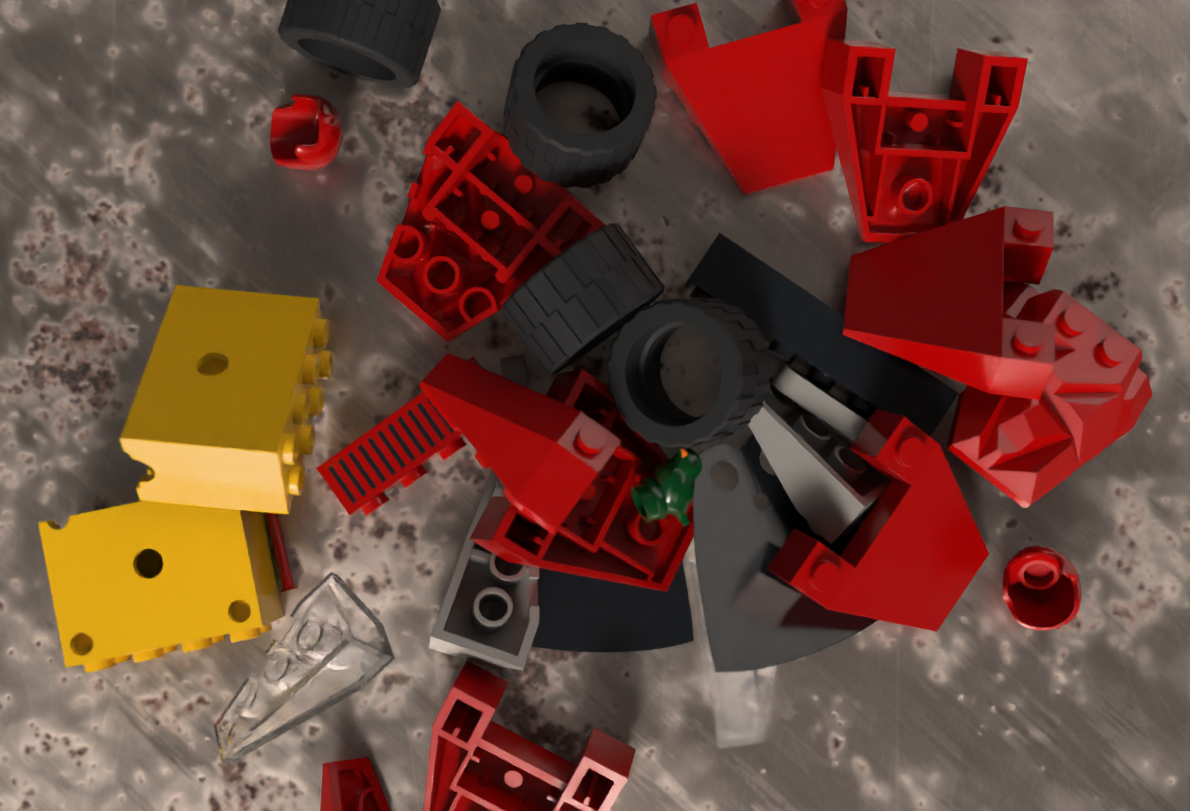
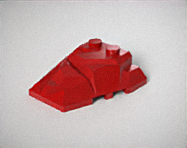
M457 101L427 140L423 154H426L417 182H412L407 195L410 197L408 207L401 225H396L376 281L444 340L451 342L499 312L507 298L550 260L606 224L566 187H561L559 184L550 181L546 182L538 178V175L531 170L528 171L521 164V160L517 155L513 154L509 147L508 138L491 127L463 103Z
M1003 281V318L1054 324L1055 365L1040 400L990 394L966 384L965 390L958 395L947 449L1020 506L1026 508L1101 453L1118 438L1133 429L1153 394L1148 375L1138 368L1143 358L1141 349L1067 292L1053 289L1040 293L1029 284Z

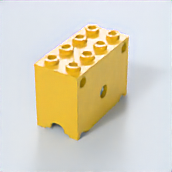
M175 285L120 436L123 450L130 453L131 459L148 464V475H141L136 488L140 501L289 514L293 496L301 495L303 491L305 468L302 465L304 454L311 455L315 440V428L312 425L314 416L320 417L323 412V379L330 380L333 371V352L326 351L329 339V320L322 319L319 298Z
M139 501L71 515L67 520V524L62 529H60L59 524H55L54 520L38 522L65 668L84 664L85 673L114 667L117 663L131 660V654L133 655L134 663L163 657L165 653L179 650L178 644H181L183 653L213 646L212 643L224 641L226 634H230L231 642L248 640L261 636V633L271 631V623L284 617L264 512Z

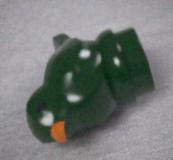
M683 446L680 447L672 459L665 460L656 466L651 477H643L640 479L639 484L631 487L634 504L645 522L648 523L654 519L660 521L667 514H671L677 518L683 527L690 524L686 512L694 495L695 480L702 470L701 458L694 450L683 448Z

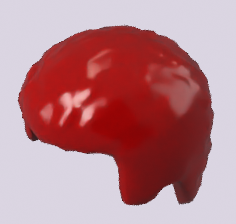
M293 94L291 99L294 100L293 102L275 108L272 113L270 148L273 161L278 166L294 170H321L331 164L339 154L343 141L342 120L338 111L327 99L309 94Z
M1040 545L1025 547L1023 550H1019L1016 554L1012 555L1003 571L1002 593L1014 620L1027 629L1050 631L1068 624L1075 618L1082 599V586L1079 573L1072 561L1061 552Z

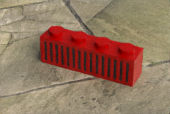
M474 356L467 360L470 363L482 367ZM422 392L316 469L349 515L358 514L360 511H363L367 517L390 501L386 495L388 491L400 483L405 489L410 487L429 473L425 468L426 464L439 455L446 461L466 447L467 444L463 439L465 437L464 434L454 431Z

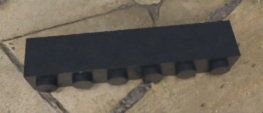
M721 233L718 234L685 284V287L692 291L689 298H716L726 301L728 305L737 306L744 311V314L759 327L758 330L762 338H765L770 343L767 350L772 355L791 365L793 360L797 361L809 369L806 375L807 378L827 391H830L834 386L849 396L846 400L848 406L868 418L876 409L904 416L928 436H931L959 394L918 365L842 335L844 316Z

